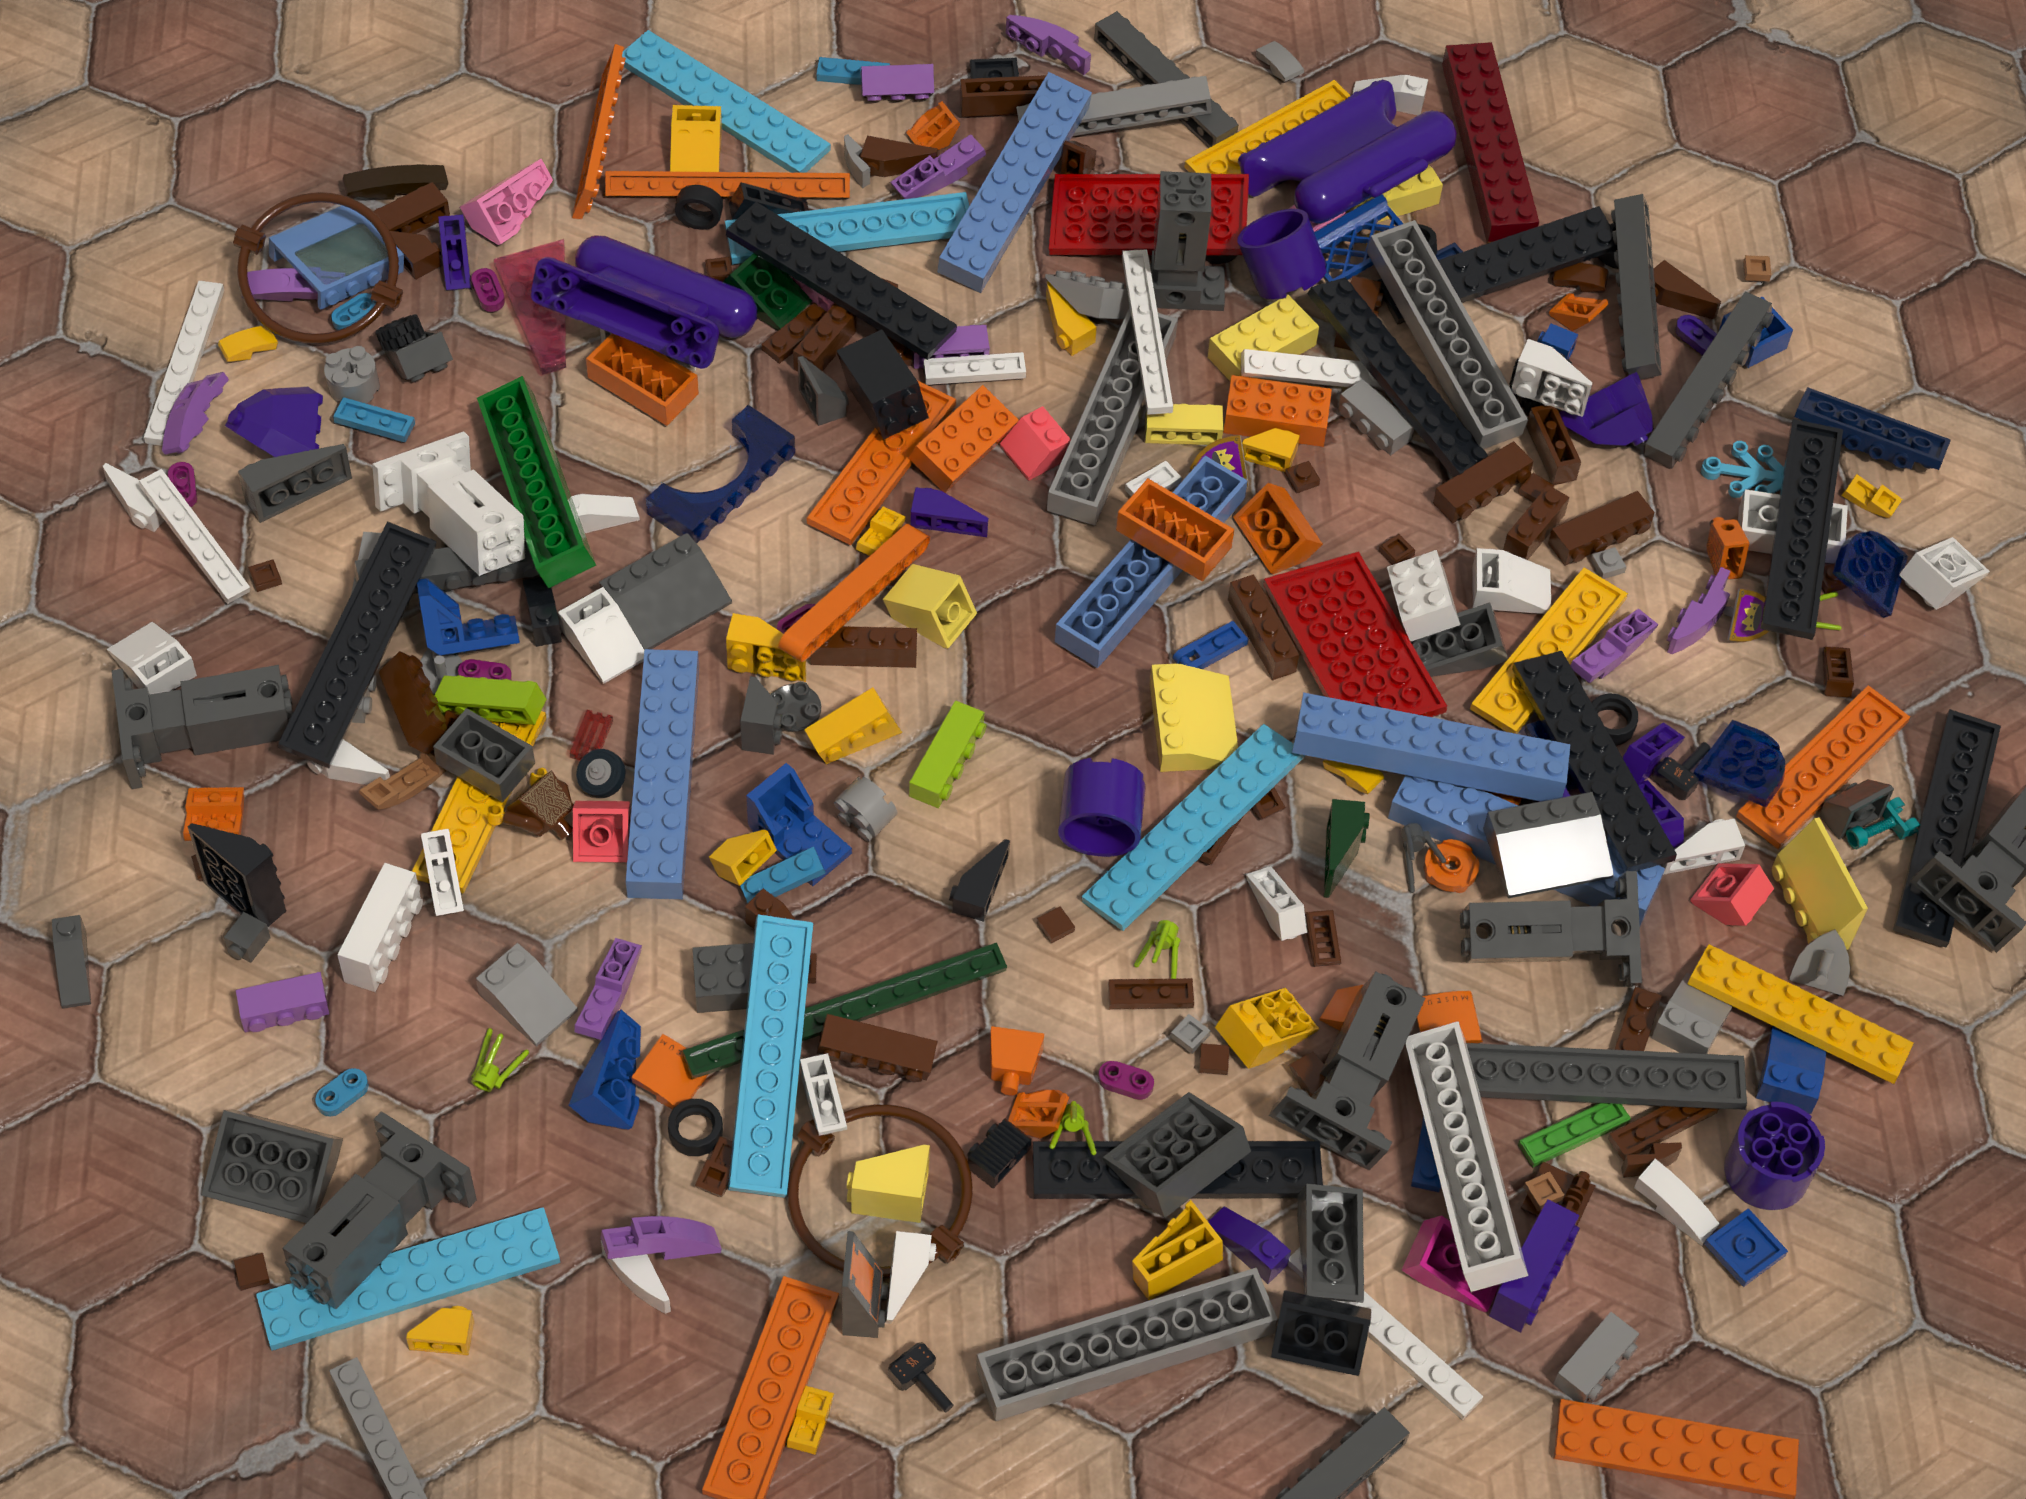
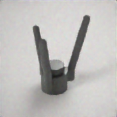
M1417 823L1408 824L1401 830L1410 893L1415 892L1412 861L1415 859L1414 852L1422 850L1424 844L1427 843L1441 863H1446L1445 857L1431 839L1429 831L1423 832L1422 827Z

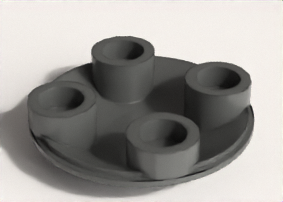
M799 681L795 684L782 686L770 694L778 704V714H782L781 728L784 730L802 731L817 722L820 717L821 701L816 692L809 688L805 682Z

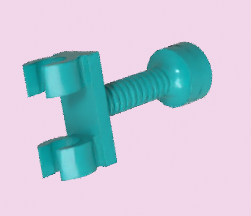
M1896 797L1888 802L1882 815L1884 820L1864 829L1861 826L1850 828L1846 831V838L1853 849H1859L1868 844V838L1890 828L1893 829L1900 840H1903L1905 837L1917 833L1920 823L1916 818L1903 822L1898 814L1903 811L1901 807L1905 806V803L1900 797Z

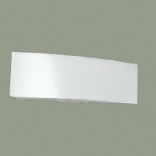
M1654 1159L1639 1176L1634 1188L1657 1205L1656 1212L1701 1246L1719 1227V1222L1702 1201L1658 1160Z
M601 1241L602 1253L619 1279L636 1296L650 1306L665 1314L671 1312L670 1299L648 1255L607 1259Z

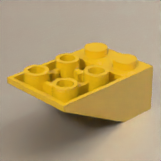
M673 105L670 171L719 172L722 136L721 106Z
M732 614L726 637L728 669L739 673L760 674L764 677L786 678L789 681L798 680L806 682L807 679L806 660L800 662L778 648L783 636L782 632L759 617Z
M1286 988L1230 1005L1215 1026L1216 1030L1248 1069L1271 1061L1319 1030V1027L1314 1023L1310 1015L1305 1012Z

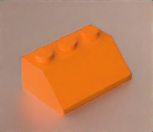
M1267 483L1233 516L1271 574L1279 573L1305 562L1323 545L1286 489L1271 483Z

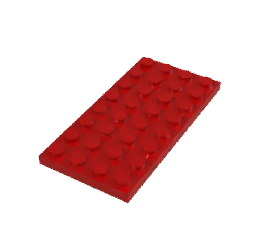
M1055 174L1049 255H1122V251L1147 250L1148 255H1152V251H1154V229L1160 174ZM1211 174V218L1206 255H1242L1237 239L1241 231L1247 226L1249 174Z
M1359 551L1264 579L1263 586L1325 697L1427 717L1446 713L1447 704Z

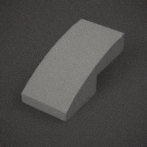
M1276 41L1256 49L1257 59L1270 65L1271 74L1284 82L1304 73V68L1297 59Z
M847 134L844 136L845 161L853 178L864 188L870 184V167L860 158L863 148Z

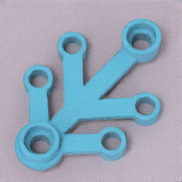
M1743 441L1734 442L1731 453L1734 457L1739 458L1747 467L1724 464L1717 457L1705 459L1701 467L1702 476L1709 480L1717 479L1720 477V474L1746 477L1743 481H1732L1730 483L1728 494L1733 498H1740L1745 489L1749 490L1764 480L1772 481V483L1767 486L1758 485L1755 491L1774 494L1781 490L1784 467L1772 456L1773 449L1769 445H1761L1758 448L1756 457L1761 462H1765L1773 471L1765 470L1747 452L1748 445Z

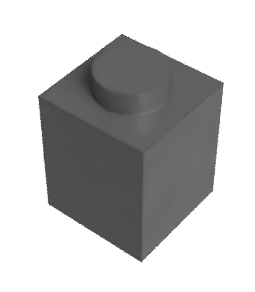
M245 912L241 914L224 936L227 952L237 960L244 959L252 963L271 938L267 924Z

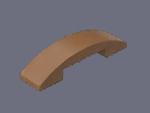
M434 749L428 755L420 752L419 759L385 781L381 777L377 778L360 789L359 794L378 810L390 808L417 795L447 770L436 764Z

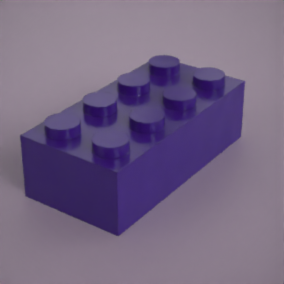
M1547 1199L1521 1248L1528 1276L1502 1283L1489 1317L1520 1333L1525 1324L1532 1325L1541 1302H1544L1553 1280L1556 1279L1561 1270L1566 1255H1569L1575 1243V1238L1580 1230V1227L1576 1226L1579 1218L1578 1214Z

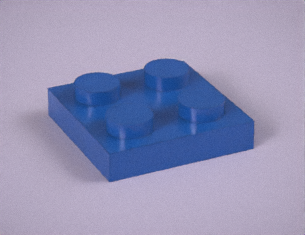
M1749 1208L1708 1237L1704 1243L1743 1287L1784 1258L1788 1252Z

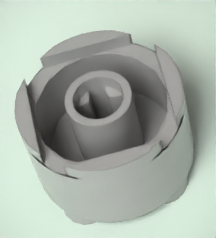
M355 346L343 349L326 357L324 373L329 393L336 402H341L344 397L368 403L374 398L373 395L380 388V382L375 361L366 352L364 347Z
M860 776L834 802L835 807L840 811L837 815L840 821L848 827L853 824L858 828V834L867 842L876 837L897 815V809L892 801L889 804L886 803L883 798L886 794L881 788L865 777L860 780Z

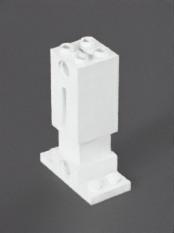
M464 431L372 464L375 507L381 512L404 503L413 513L423 511L430 518V529L479 576L525 559L523 515L474 469L471 470L469 436Z

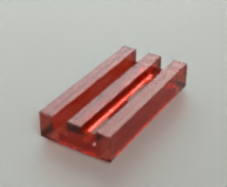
M587 710L570 750V758L581 760L589 752L600 723L604 725L594 750L602 749L613 723V716L607 715V717H604L602 713L597 712V714H593L591 710ZM593 721V724L591 726V729L589 731V734L587 736V739L580 754L578 752L580 750V747L582 745L590 722Z

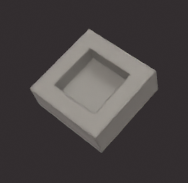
M1615 547L1594 553L1591 556L1590 560L1601 578L1606 579L1625 573L1626 565Z
M1188 1014L1171 1032L1170 1038L1193 1054L1201 1043L1210 1036L1211 1030Z

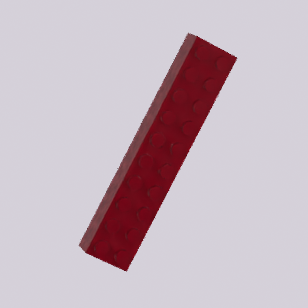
M1492 42L1446 45L1442 67L1486 241H1497L1538 227L1539 219Z

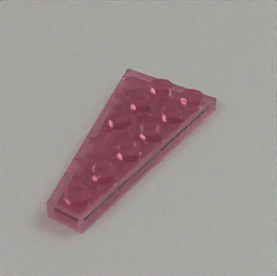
M564 239L493 259L496 271L542 375L566 368V315L535 303L531 298V289L538 261L545 257H551L565 263Z

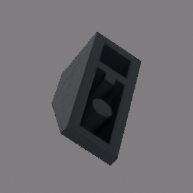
M742 182L729 202L732 220L738 219L756 202L775 214L809 211L806 199Z
M542 577L523 580L535 646L561 643L560 624L552 588L547 587Z
M1004 839L962 875L958 886L953 885L949 901L953 902L952 913L984 922L1009 857L1010 840Z

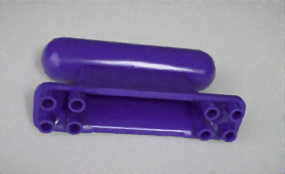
M1382 79L1372 82L1370 86L1361 91L1354 92L1348 99L1266 143H1261L1257 148L1248 153L1241 154L1238 164L1241 174H1249L1248 195L1253 197L1263 194L1286 180L1300 181V184L1295 189L1294 203L1296 209L1304 210L1310 222L1320 224L1337 217L1370 197L1375 198L1426 170L1429 164L1451 151L1455 146L1457 132L1453 121L1446 114L1434 110L1426 111L1398 127L1391 122L1396 115L1394 90L1389 81Z
M595 235L586 238L580 244L575 254V267L551 257L542 258L536 265L531 289L532 300L541 306L591 324L700 369L707 368L712 364L719 335L727 338L745 336L752 329L757 319V305L753 297L744 290L607 236Z

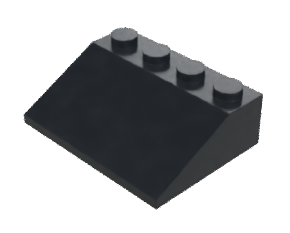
M193 823L188 826L206 886L240 915L245 912L266 923L267 927L286 912L285 897L281 892V882L276 874L277 867L272 859L274 855L268 846L263 843L259 845L250 837Z

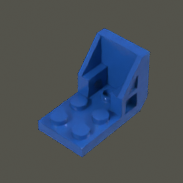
M428 578L420 579L417 582L427 647L438 655L520 643L515 616L501 614L495 616L494 619L483 620L475 618L462 624L459 604Z
M785 763L746 795L749 827L752 832L767 830L777 849L775 854L784 861L811 847L815 848L826 874L809 881L808 883L812 887L852 854V848L814 815V803L795 770L789 764Z

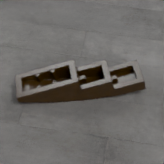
M444 165L387 166L344 174L342 178L347 196L394 200L396 193L409 194L431 182L440 190H446L449 184Z

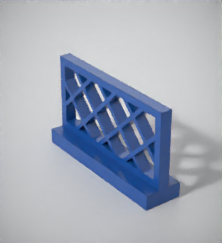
M1383 194L1314 232L1322 253L1330 254L1328 261H1325L1327 272L1323 278L1326 282L1345 277L1349 280L1352 278V275L1355 276L1373 266L1374 264L1367 253L1371 235H1374L1375 231H1385L1403 224L1388 206L1387 199ZM1386 216L1391 220L1390 226L1377 224L1379 220ZM1363 229L1371 230L1369 237L1357 236V233ZM1343 241L1350 242L1349 249L1336 248V245ZM1354 243H1368L1366 251L1353 250ZM1334 254L1347 256L1345 263L1332 262ZM1351 256L1364 258L1363 262L1358 265L1349 264ZM1330 268L1342 269V274L1333 279L1329 275Z

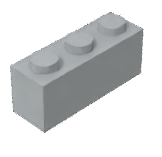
M1361 379L1341 393L1338 410L1342 416L1352 421L1363 434L1368 435L1380 449L1385 450L1390 456L1412 441L1414 434L1413 426L1397 408L1365 380Z
M1610 1312L1558 1372L1553 1385L1574 1401L1585 1403L1590 1399L1593 1402L1603 1390L1602 1382L1606 1378L1611 1381L1621 1368L1618 1365L1623 1358L1629 1360L1638 1348L1635 1342L1639 1333L1614 1313Z

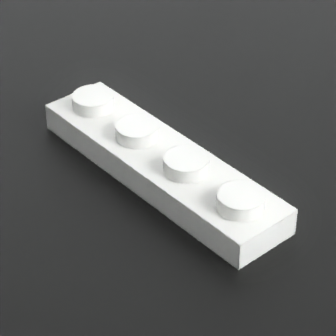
M1023 352L923 360L926 385L1026 378Z

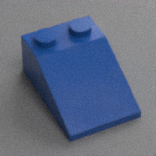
M1772 1026L1756 1099L1766 1102L1793 1104L1811 1114L1820 1095L1826 1051Z

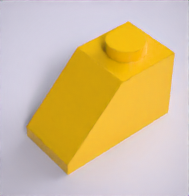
M1274 428L1246 438L1242 442L1244 458L1246 461L1286 473V468L1291 467L1295 458L1300 435Z
M760 830L727 839L709 858L719 877L741 886L777 849L767 830Z
M462 1306L439 1309L407 1332L406 1340L409 1350L469 1355L474 1327L472 1310Z

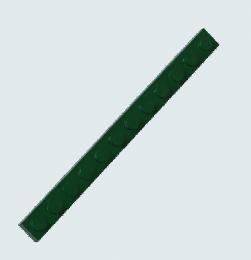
M994 943L805 1008L802 1041L821 1035L823 1022L827 1014L860 1022L1002 973L1007 970L1006 962L998 944ZM744 1030L683 1050L682 1055L692 1080L741 1063Z

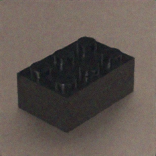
M1284 1290L1271 1357L1359 1376L1371 1322V1309Z

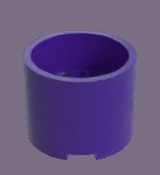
M1284 209L1267 214L1246 226L1238 236L1237 242L1256 290L1262 298H1286L1287 292L1295 291L1301 287L1305 291L1318 283L1327 272L1324 256L1309 217L1304 210Z
M1086 758L1071 764L1065 772L1058 834L1062 842L1080 853L1100 857L1123 855L1134 850L1139 845L1141 838L1146 789L1143 773L1132 764L1114 758L1111 759V763L1093 762L1091 758Z
M1770 1102L1769 1105L1750 1110L1744 1116L1724 1162L1727 1182L1740 1199L1756 1208L1780 1210L1794 1205L1804 1196L1825 1152L1824 1135L1821 1136L1809 1113L1793 1104Z

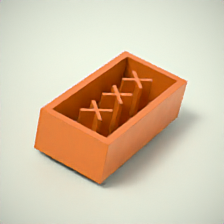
M613 333L586 358L589 379L666 426L699 394L698 375L656 350Z
M1232 375L1223 433L1252 437L1278 428L1300 435L1298 444L1324 447L1332 389Z
M982 385L916 445L909 459L941 491L946 493L1007 436L1019 419Z
M1149 478L1118 511L1116 530L1202 582L1232 548L1234 529Z

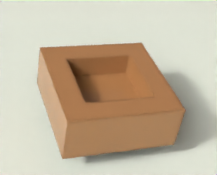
M1745 255L1743 261L1745 280L1769 282L1771 278L1770 256Z
M1551 1172L1525 1182L1523 1187L1537 1211L1543 1209L1547 1199L1557 1203L1564 1198V1193Z

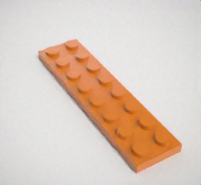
M614 44L602 73L572 214L573 219H582L585 212H590L593 203L591 197L596 198L599 190V184H597L596 179H600L603 171L600 161L603 162L606 155L607 147H604V143L608 142L611 129H608V125H611L615 113L611 107H615L618 93H616L615 89H618L620 86L622 75H619V71L622 72L626 60L625 57H622L624 47Z
M918 381L929 418L884 440L877 429L874 428L808 515L807 524L852 545L913 462L909 459V456L916 445L948 417L956 406V399Z
M1868 685L1737 812L1736 817L1779 850L1823 806L1826 798L1836 794L1908 723L1910 716Z
M783 1276L704 1483L702 1494L716 1499L766 1498L796 1417L799 1401L808 1384L837 1306L839 1293Z
M1561 1399L1558 1408L1554 1459L1794 1499L1797 1485L1799 1439Z

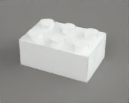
M1437 550L1387 567L1400 617L1410 642L1460 625L1446 573Z

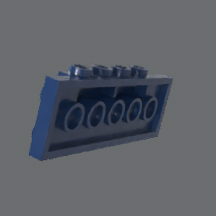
M1807 387L1794 416L1801 421L1843 429L1841 444L1845 445L1849 450H1859L1869 454L1874 459H1883L1893 463L1898 468H1908L1910 470L1914 462H1918L1928 469L1934 468L1939 470L1951 439L1809 387Z

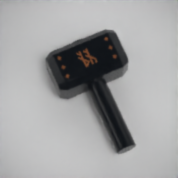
M1702 742L1682 765L1671 757H1665L1654 771V781L1679 799L1686 800L1695 791L1699 782L1698 776L1692 773L1691 770L1711 750L1710 745Z
M923 1342L917 1343L889 1365L888 1377L901 1391L907 1390L918 1382L946 1413L954 1404L927 1375L934 1369L936 1357Z

